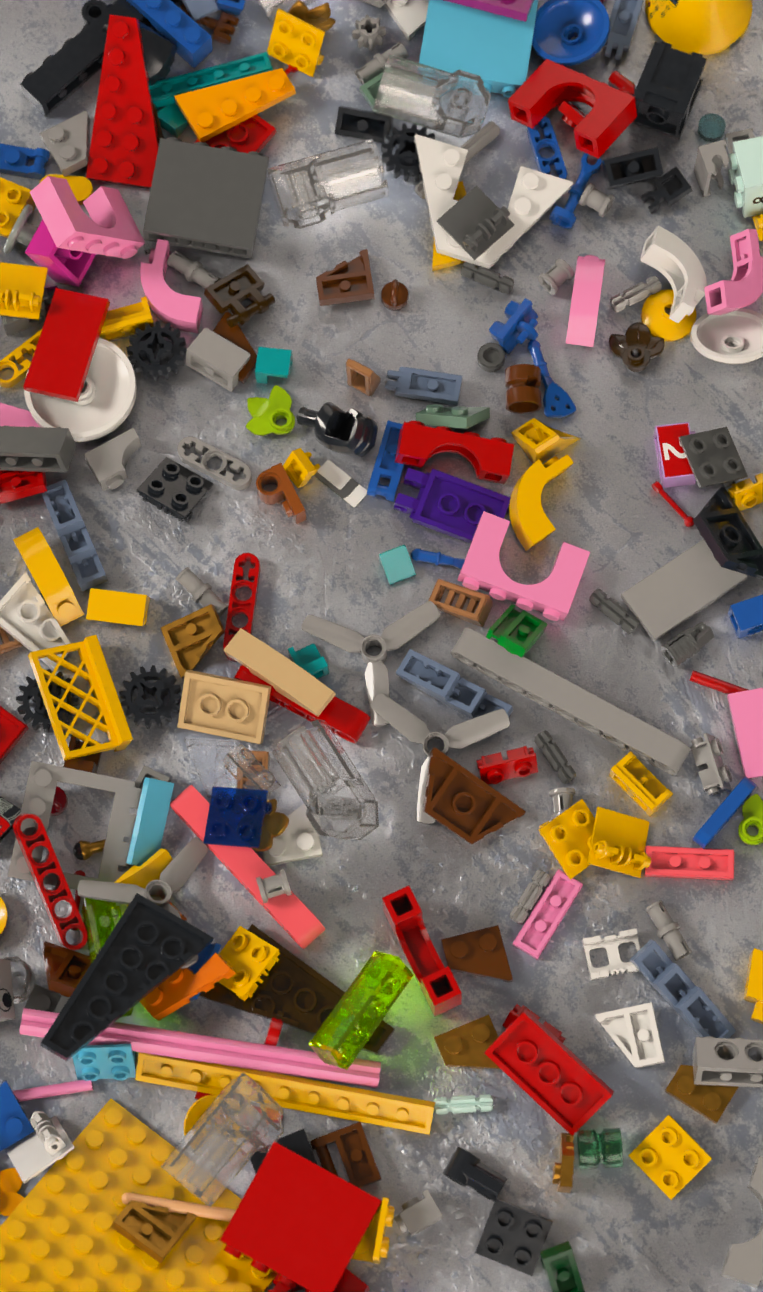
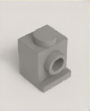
M428 1189L422 1192L424 1199L419 1201L415 1197L402 1205L403 1211L394 1217L402 1233L408 1231L412 1237L443 1219Z

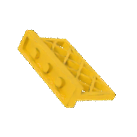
M97 635L88 636L81 642L29 653L28 657L64 761L113 749L114 752L127 748L133 738ZM78 651L81 659L79 667L64 660L66 653ZM47 657L56 662L57 664L52 673L41 668L38 659ZM60 665L75 673L70 683L55 676ZM77 676L89 682L90 689L88 693L73 686ZM51 681L66 689L61 699L50 694L48 686ZM69 691L84 699L79 709L64 702ZM86 702L98 708L99 715L97 719L82 712ZM60 707L75 715L70 726L59 720L57 712ZM78 718L93 725L88 736L73 728ZM95 728L105 732L109 742L101 744L93 740L91 736ZM69 734L84 742L81 749L69 750L66 742Z

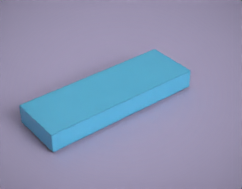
M144 778L126 861L127 864L141 866L161 848L174 783Z

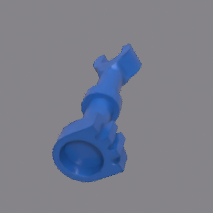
M585 153L582 156L581 173L575 185H572L568 192L570 196L564 208L554 206L550 215L552 224L565 229L573 227L576 221V216L573 214L590 177L600 171L602 159L599 158L596 164L589 165L587 163L589 154Z

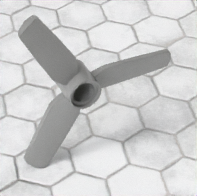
M427 601L386 627L381 636L369 635L365 638L359 632L314 615H307L303 620L302 630L349 653H361L362 660L367 665L365 681L372 725L382 727L389 723L377 714L370 704L379 693H383L390 698L388 669L384 665L387 659V651L397 650L439 619L440 613L432 601ZM371 646H377L382 650L377 656H370L366 651Z
M379 693L370 704L377 714L408 740L423 744V751L427 758L421 766L416 819L424 824H433L435 822V819L422 811L431 753L427 748L429 741L435 738L440 739L444 743L442 752L447 755L449 748L462 749L510 726L506 711L499 709L454 725L445 735L440 732L430 733L426 723L383 693Z
M196 837L192 838L161 872L160 879L149 882L146 889L133 884L80 880L77 887L78 896L129 905L136 893L181 918L178 910L169 904L171 895L178 892L207 854L208 847L202 840ZM151 896H159L163 900L156 901ZM198 955L182 966L181 969L188 968L196 963Z

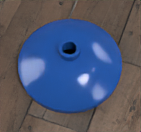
M548 0L536 12L532 39L533 48L542 59H549L563 66L576 65L589 60L602 49L608 39L610 19L607 10L599 0Z

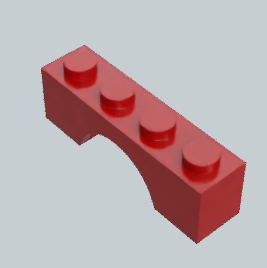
M419 421L404 422L401 427L395 463L422 468L426 461L435 454L453 452L463 456L471 463L477 479L505 484L510 476L514 444L507 443V440L494 437L487 439L480 437L479 434L474 432H464L462 434L452 432L451 428L444 426L433 428L425 426L424 423Z

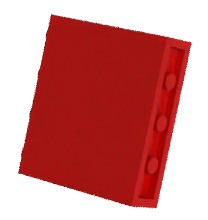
M273 1142L220 1241L226 1245L223 1249L225 1252L237 1259H240L241 1255L248 1257L252 1260L250 1266L264 1274H267L268 1270L275 1272L279 1275L277 1281L291 1289L298 1285L307 1290L306 1292H334L375 1214L377 1215L382 1206V1200L284 1146Z

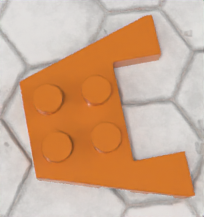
M171 902L169 903V904H170L171 906H173L176 910H178L173 903H171ZM178 910L181 919L186 921L187 918ZM215 952L196 974L189 967L180 968L143 998L140 1003L153 1018L160 1021L188 1004L191 997L201 991L208 992L215 987L214 983L223 978L229 979L236 972Z

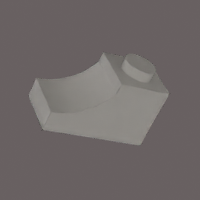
M134 428L84 454L89 468L103 491L108 488L115 489L128 478L125 471L127 461L138 448L142 447L139 436Z

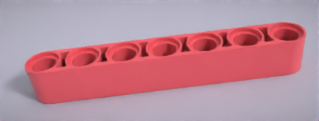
M190 784L170 802V807L303 950L326 930L322 923L292 891V895L282 894L268 899L267 903H263L256 878L261 877L264 879L276 874L194 786Z

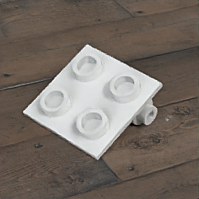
M43 1111L34 1112L30 1123L35 1132L24 1137L6 1150L24 1184L40 1175L43 1170L57 1160L64 1158L68 1152L75 1148L56 1115L50 1119Z

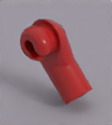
M615 70L610 75L608 81L620 91L627 92L633 96L636 89L635 84Z

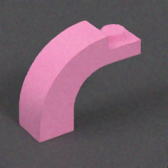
M747 229L730 236L733 275L730 281L722 280L704 287L708 315H724L751 305L761 296L763 292V257L760 256L757 229Z
M157 239L156 248H151L149 263L141 262L140 268L141 283L148 305L152 312L165 324L170 323L171 327L175 329L178 328L181 331L198 334L203 313L201 297L179 294L166 284L167 261L171 251L168 240Z
M593 255L578 256L566 344L593 347L605 259H599Z

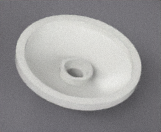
M744 308L724 315H708L706 313L698 318L692 326V344L699 353L715 362L744 364L755 361L763 356V315Z

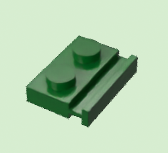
M511 604L491 626L486 638L489 640L491 637L497 639L498 645L522 658L545 632L548 624L524 610L522 612L515 610L516 606Z

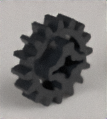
M403 123L402 130L400 131L395 127L392 128L393 136L386 134L385 144H381V152L383 153L381 154L382 163H386V171L394 170V178L404 175L405 182L408 181L409 176H413L415 181H419V175L422 174L419 168L416 144L414 143L415 134L435 140L434 133L427 135V127L424 126L421 130H418L416 123H413L412 128H407V125ZM395 145H397L398 149L395 151V154L393 155V149Z
M156 321L155 327H151L147 322L145 323L146 329L144 331L139 328L135 329L137 337H129V342L132 346L126 347L127 354L130 355L128 359L131 365H134L133 369L136 374L142 371L143 379L146 380L150 375H153L154 381L157 382L159 375H163L168 380L169 372L172 371L177 375L179 373L177 365H185L183 358L186 356L187 349L184 347L186 345L185 338L180 337L181 334L178 328L171 331L170 323L161 327L160 322ZM158 344H159L160 349L158 350V353L156 354V359H155L154 353L156 352V349H157ZM143 361H148L151 365H148Z
M152 665L150 672H146L142 666L140 667L141 674L130 673L131 682L123 680V686L127 690L119 691L120 698L126 699L121 702L122 709H128L125 713L128 719L135 716L134 723L136 726H139L144 721L147 729H150L152 722H156L160 728L162 727L161 720L172 721L171 712L179 713V708L175 703H181L182 697L176 694L182 690L180 685H174L177 681L174 675L167 678V669L163 668L158 673L155 665ZM148 680H157L156 682H146ZM135 689H137L138 696L134 699V702L132 703L133 692ZM144 690L152 696L155 695L158 704L150 698L147 699ZM170 691L169 702L167 705H165L164 697L167 696V692ZM145 712H156L155 714H144Z
M59 671L56 676L63 680L64 675ZM27 676L28 686H19L23 696H17L16 701L23 705L18 707L17 710L20 715L25 714L23 720L26 724L33 721L32 727L34 730H37L42 725L45 733H48L52 725L43 703L36 679L33 680ZM69 677L64 681L70 683L71 678ZM52 681L48 686L50 694L61 699V689L66 690ZM69 691L66 703L71 706L80 705L79 699L74 697L76 695ZM30 700L36 704L35 713L30 710ZM61 707L57 712L59 720L67 725L70 724L68 716H75Z

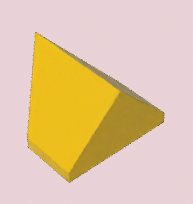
M535 418L511 432L513 438L532 464L538 459L542 463L581 439L545 426Z

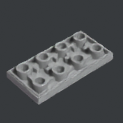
M703 539L623 592L621 598L655 642L746 581L748 577L746 574L721 567Z

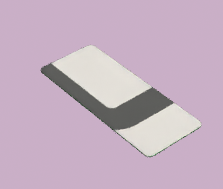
M327 460L314 475L352 507H356L367 495V490L330 460Z

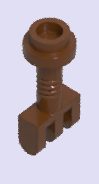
M182 3L180 9L184 11L192 19L185 5ZM222 12L219 20L206 16L196 21V23L213 29L212 39L224 44H230L232 38L229 35H234L236 29L233 26H238L240 20L233 15Z

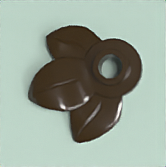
M636 322L629 326L625 335L611 334L609 346L613 355L622 358L623 364L627 369L632 372H640L647 367L650 359L659 356L663 352L664 338L651 337L648 327L641 322Z

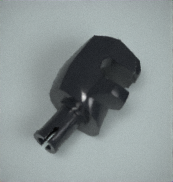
M109 19L101 31L107 33ZM139 22L145 68L149 80L148 84L154 85L159 79H165L169 74L175 60L177 47L147 25Z
M327 402L323 404L319 411L307 409L306 407H301L298 413L304 414L307 418L297 415V423L313 427L316 440L332 451L363 457L375 446L378 431L377 424L368 417H362L363 414L358 410L351 408L345 412L332 402Z

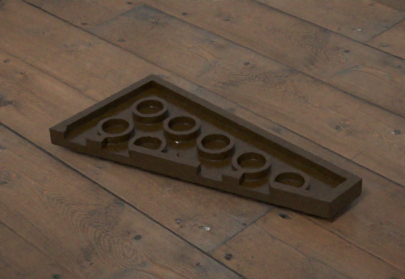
M253 924L249 927L248 931L279 949L280 955L277 957L279 961L273 965L270 971L265 969L269 975L267 977L263 974L260 976L263 983L256 982L258 987L252 994V998L248 997L246 1001H243L235 995L236 993L218 982L214 983L215 987L208 992L201 991L199 994L201 998L269 1020L275 1017L281 1019L284 1025L374 1054L379 1053L395 1031L393 1027Z

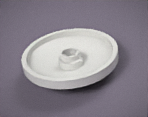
M99 337L78 402L25 390L24 395L27 407L33 419L40 427L69 428L74 442H86L108 435L125 421L135 403L137 382L133 367L125 353L115 344Z

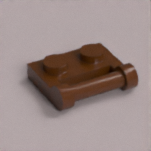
M361 1122L310 1141L312 1150H316L321 1166L325 1170L338 1176L327 1145L336 1142L349 1178V1183L362 1188L381 1180Z

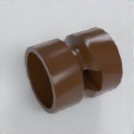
M517 364L505 369V387L508 389L505 393L507 411L517 414H528L539 411L542 408L541 391L538 389L541 386V369L538 366Z

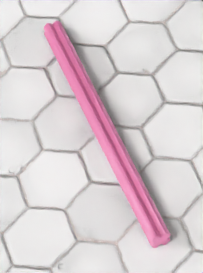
M24 1008L19 1033L44 1038L59 1013ZM114 1022L88 1044H131L132 1051L373 1088L378 1087L381 1062L120 1022Z

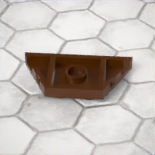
M432 748L422 810L427 815L467 843L474 844L487 834L504 827L503 825L525 814L526 811L437 748Z

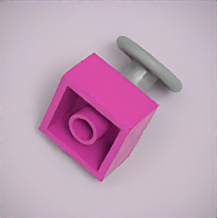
M27 204L21 211L3 248L4 253L10 254L16 243L20 242L27 246L25 253L39 267L48 268L47 275L55 283L79 287L96 254L57 248L43 219L39 227L27 223L33 211L32 205Z

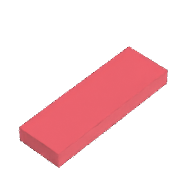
M664 846L645 847L647 856L651 857L650 866L645 868V877L732 881L734 879V850Z

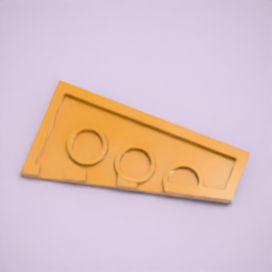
M279 68L174 96L199 141L205 142L295 95L296 92L284 70Z

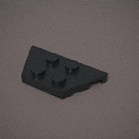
M723 486L712 496L693 519V522L721 567L763 579V548Z

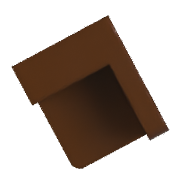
M71 735L68 746L69 750L81 749L84 742ZM102 752L65 760L63 767L97 774Z

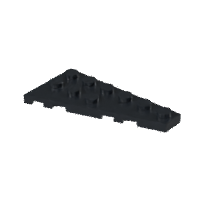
M136 893L41 1041V1046L68 1061L211 944L214 938Z

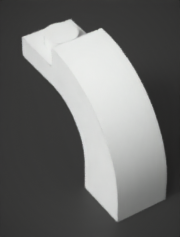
M657 226L644 243L640 261L657 269L670 282L674 292V299L669 319L679 323L685 315L690 316L696 305L705 296L704 287L707 286V279L702 264L691 248L673 233Z

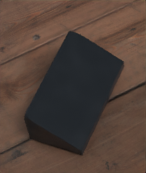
M340 106L334 134L385 143V135H390L394 115Z

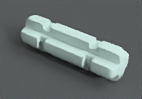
M490 1094L480 1095L476 1098L475 1095L454 1096L451 1099L439 1097L434 1100V1109L437 1115L448 1114L451 1111L452 1114L472 1113L476 1112V1110L481 1112L493 1110V1098Z

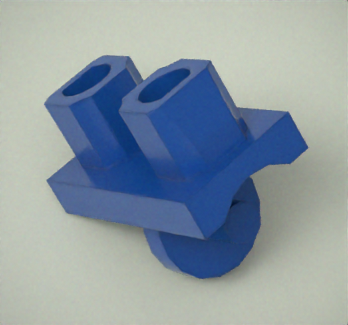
M524 299L522 303L510 301L504 312L506 317L509 318L506 324L495 321L489 328L492 338L499 342L500 346L508 354L512 352L518 343L523 344L526 339L535 341L538 337V333L534 329L538 324L536 320L538 315L532 309L533 304L530 300Z

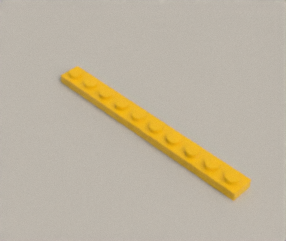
M138 1053L135 1076L137 1081L430 1135L435 1102L267 1071Z

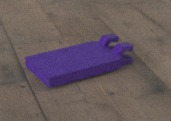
M408 468L403 484L420 489L416 499L398 493L393 509L410 514L409 518L413 519L412 522L471 544L483 511L504 519L511 497L433 468L431 473L427 472L426 474Z

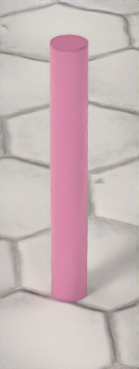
M77 1080L14 1090L13 1092L18 1101L22 1102L93 1090V1082L91 1080Z

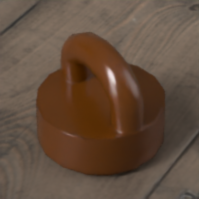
M397 279L387 283L381 291L383 305L390 310L404 308L409 299L406 286Z

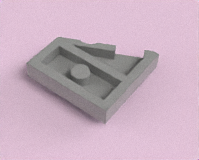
M86 110L40 133L42 141L64 177L88 165V124H90V119Z

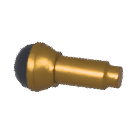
M106 839L91 843L90 841L82 840L77 842L73 848L74 856L79 860L85 861L93 856V854L103 852Z

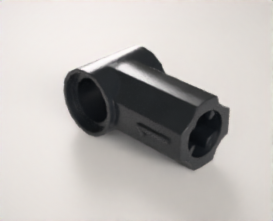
M457 1147L442 1173L463 1187L468 1186L495 1202L507 1178L480 1163L481 1160L470 1152Z

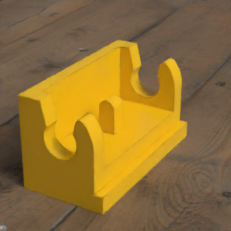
M146 296L141 297L142 302L108 311L100 338L113 341L135 335V329L139 328L144 331L146 329L145 323L147 322L151 327H154Z
M90 588L86 619L144 627L147 622L150 597L142 594Z
M631 751L610 770L609 776L649 817L673 796V793Z

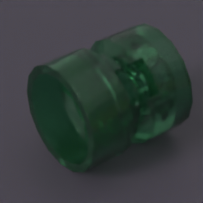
M620 1128L603 1129L600 1134H597L594 1129L577 1130L580 1170L597 1169L599 1164H603L605 1168L623 1167V1147Z

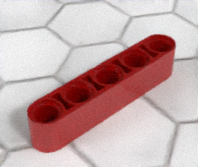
M242 664L234 679L271 686L253 675ZM273 686L271 687L270 701L354 744H357L371 719L362 710L335 696L322 713L316 716L278 693Z
M20 814L14 820L13 830L56 936L64 947L71 950L81 949L87 943V930L41 819L34 814ZM27 818L32 819L35 823V830L30 835H25L21 831V823ZM37 846H43L46 850V857L41 862H35L32 858V851ZM54 873L58 880L57 885L53 889L48 890L43 885V879L47 874ZM64 900L68 904V912L66 915L58 917L54 911L55 905L59 901ZM71 928H77L80 933L77 942L69 944L66 941V933Z

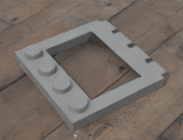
M31 761L21 814L29 813L38 816L46 832L57 781L115 792L98 879L63 872L69 888L77 890L80 880L115 882L125 873L117 871L118 865L130 867V864L126 863L130 843L123 842L124 836L132 838L136 814H131L129 811L130 808L138 809L142 789L134 787L135 781ZM27 818L21 823V831L25 835H30L35 830V823L32 819ZM15 838L8 877L34 881L17 838ZM37 846L33 849L32 858L35 862H41L43 846ZM49 873L44 877V884L57 885L58 880L54 873Z

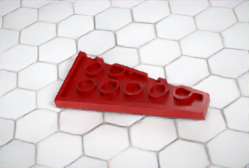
M111 14L109 16L86 178L151 188L159 145L152 98L148 85V74L143 56L144 50L139 20L137 18Z

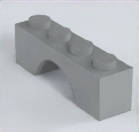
M759 1156L755 1161L747 1188L758 1198L763 1212V1157ZM763 1220L759 1232L752 1240L729 1246L720 1276L754 1288L758 1287L760 1282L763 1283Z

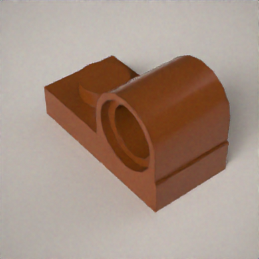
M282 463L272 466L270 469L259 474L256 480V487L262 502L270 505L281 502L287 517L293 516L296 524L307 520L306 511ZM270 483L277 485L274 491L269 492L263 489L265 485Z

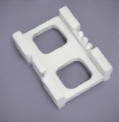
M637 928L619 931L618 936H606L601 939L600 935L583 938L582 943L590 980L609 977V974L613 976L614 973L618 975L619 973L624 974L625 971L627 973L639 971L631 961H621L618 949L620 944L632 942L636 946V951L640 950ZM604 948L607 952L609 964L604 967L594 968L591 964L589 952L593 949Z

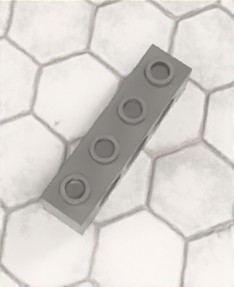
M711 1036L696 1037L692 1054L695 1085L763 1088V1040L728 1039Z

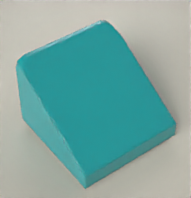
M176 104L168 105L158 111L161 127L176 138L189 126L188 121Z
M405 545L379 554V561L389 585L416 576Z

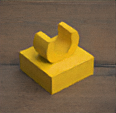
M301 448L293 450L283 464L287 475L297 489L305 486L320 468L319 464L313 465L309 460L312 456L311 452L304 453Z

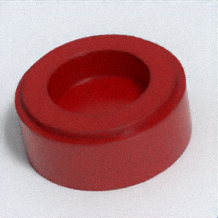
M271 1018L264 1041L265 1045H277L283 1025L281 1019Z

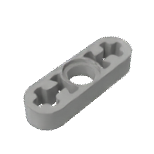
M185 437L179 442L177 447L180 460L186 465L234 490H244L250 486L252 474L247 464L195 437ZM192 446H195L196 453L203 456L201 463H199V456L194 453L186 456L185 448L190 449ZM210 458H220L223 461L222 466L217 470L209 469L207 462ZM228 464H231L230 471L236 474L243 471L245 479L240 478L238 481H235L234 475L227 471Z

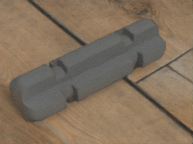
M465 262L461 270L462 276L469 279L473 277L476 282L493 289L497 287L499 288L498 291L509 294L514 285L512 278L505 275L500 277V273L482 266L476 267L475 264Z
M598 588L591 594L589 601L595 607H600V611L617 625L621 624V628L625 632L631 634L637 629L639 621L632 615L628 616V611L611 597L608 599L604 591Z
M545 730L535 736V743L539 749H543L542 753L554 771H558V777L562 783H569L576 777V772L571 765H567L568 760L557 744L552 743L553 738L548 731Z

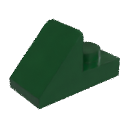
M569 1241L540 1251V1260L552 1292H585Z

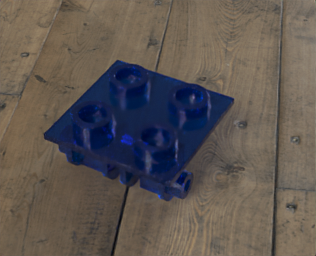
M213 786L203 843L259 848L264 816L272 811L271 802H267L268 791Z

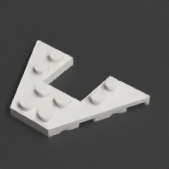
M415 134L414 143L416 144L419 168L422 173L426 202L428 203L436 252L490 269L546 211L553 207V204L567 190L571 189L573 184L572 181L520 166L508 206L510 212L508 218L515 225L474 260L436 222L458 202L453 198L468 150Z

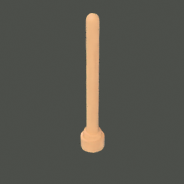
M128 1192L122 1195V1202L125 1205L134 1200L146 1203L151 1207L161 1206L169 1208V1212L187 1214L188 1212L199 1217L230 1221L236 1211L234 1209Z

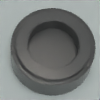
M496 343L484 344L478 351L477 361L479 366L487 372L500 370L505 363L504 349Z

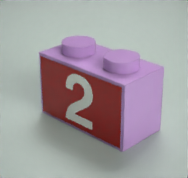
M689 422L655 426L653 438L660 481L663 488L693 485L696 483L692 469L679 441L681 436L695 434V431H690Z

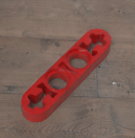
M251 553L239 555L234 563L223 650L240 630V628L232 624V620L236 615L243 614L247 616L248 623L241 629L252 635L260 578V563L258 558ZM246 561H250L251 565L255 567L249 569V581L244 580V570L240 567L244 566ZM239 588H249L252 591L251 597L245 601L239 600L236 597V592ZM226 655V657H227L230 661H232V662H237V661L233 660L232 658H230L229 656Z

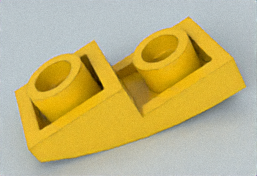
M161 848L141 866L133 865L114 883L133 884L146 889L149 882L160 879L161 872L173 859L168 850Z

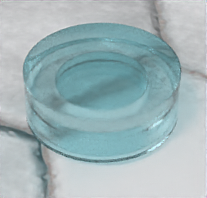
M714 113L704 115L698 124L699 136L707 142L720 140L724 135L726 127L724 119Z

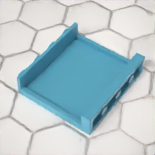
M429 0L418 65V79L429 86L441 84L455 90L467 88L476 90L481 94L492 92L510 98L527 78L538 0H534L526 22L445 0Z

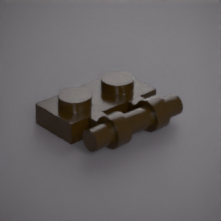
M248 264L208 286L204 291L206 298L220 314L227 310L233 313V315L226 319L227 324L231 328L238 324L244 325L250 321V317L257 313L262 314L266 312L269 306L275 303V298L271 293L264 297L262 296L260 291L263 290L265 283ZM249 299L252 304L244 308L241 302Z

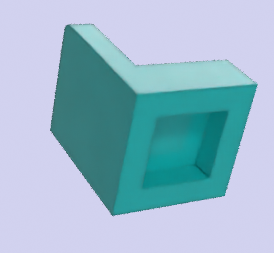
M258 347L255 368L256 382L268 384L269 376L287 378L290 366L293 363L292 350Z
M310 644L297 651L293 647L288 649L290 660L316 679L329 674L328 665L324 657H321L315 644Z

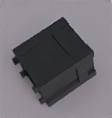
M655 41L633 94L637 117L632 123L669 134L671 137L680 140L702 86L703 80L700 78L707 59L703 58L701 54L692 52V55L671 48L672 44Z

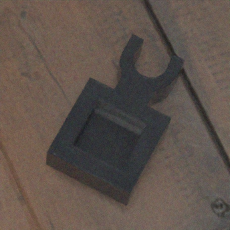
M675 167L654 181V185L657 188L655 191H648L640 197L643 203L649 199L655 200L648 207L652 214L659 209L662 202L666 201L671 206L692 192V187L679 169Z

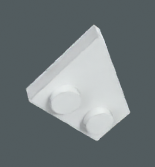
M652 1002L595 1014L596 1019L635 1068L665 1063Z

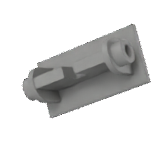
M704 733L705 741H703L702 737L692 740L690 748L696 766L700 767L705 764L708 766L707 769L699 771L704 791L708 792L709 796L720 793L719 788L732 791L729 783L732 782V776L729 768L723 765L721 755L724 752L719 739Z

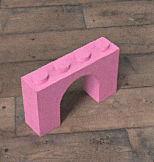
M47 176L30 191L57 248L128 259L133 257L137 250L145 244L118 189L101 186L83 201L91 219L79 206L66 179Z
M483 511L457 580L463 582L462 585L468 589H482L489 592V595L494 599L501 601L508 599L516 602V606L523 610L531 611L534 609L542 612V615L549 620L558 621L560 619L564 621L569 613L590 552L563 542L548 578L533 585L517 583L505 574L499 560L500 548L510 521Z

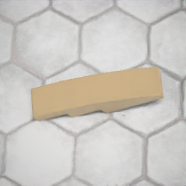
M241 628L223 650L227 656L247 667L253 675L273 686L278 693L316 716L322 713L336 695L333 690L310 673Z

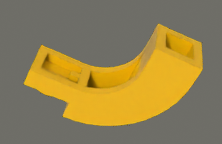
M568 454L560 459L554 456L544 464L538 459L523 473L513 488L509 505L510 520L516 537L526 551L556 530L543 511L541 493L545 484L564 473L574 464Z
M39 527L13 539L47 606L60 627L83 616L84 613Z

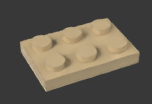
M187 670L184 677L177 727L261 744L264 739L272 686Z

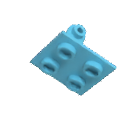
M131 1044L87 1045L72 1057L77 1080H126L136 1076L135 1063L137 1062L136 1052L132 1051Z

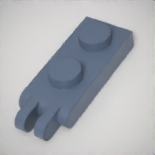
M615 0L610 16V32L604 45L607 47L605 57L610 58L612 49H617L615 56L617 60H621L623 51L629 52L644 0Z
M399 367V371H387L386 377L397 381H385V388L395 390L396 396L458 405L462 385L461 375L409 367Z

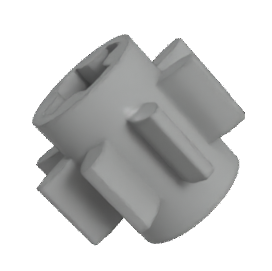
M366 15L361 21H355L356 29L352 31L353 39H358V48L365 47L372 51L377 45H383V38L381 36L386 35V28L380 27L379 17L374 19Z

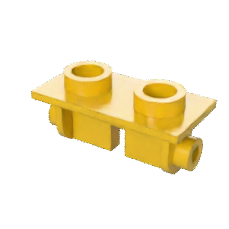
M763 473L755 476L757 482L755 484L748 478L732 484V487L728 489V493L732 499H735V504L739 511L752 508L763 502Z

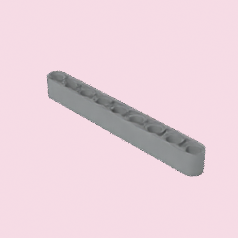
M465 628L451 651V655L467 666L627 752L631 751L636 757L668 774L677 775L690 752V748L680 740L531 660L508 652L504 647L498 645L497 642L489 640L486 636L475 630Z

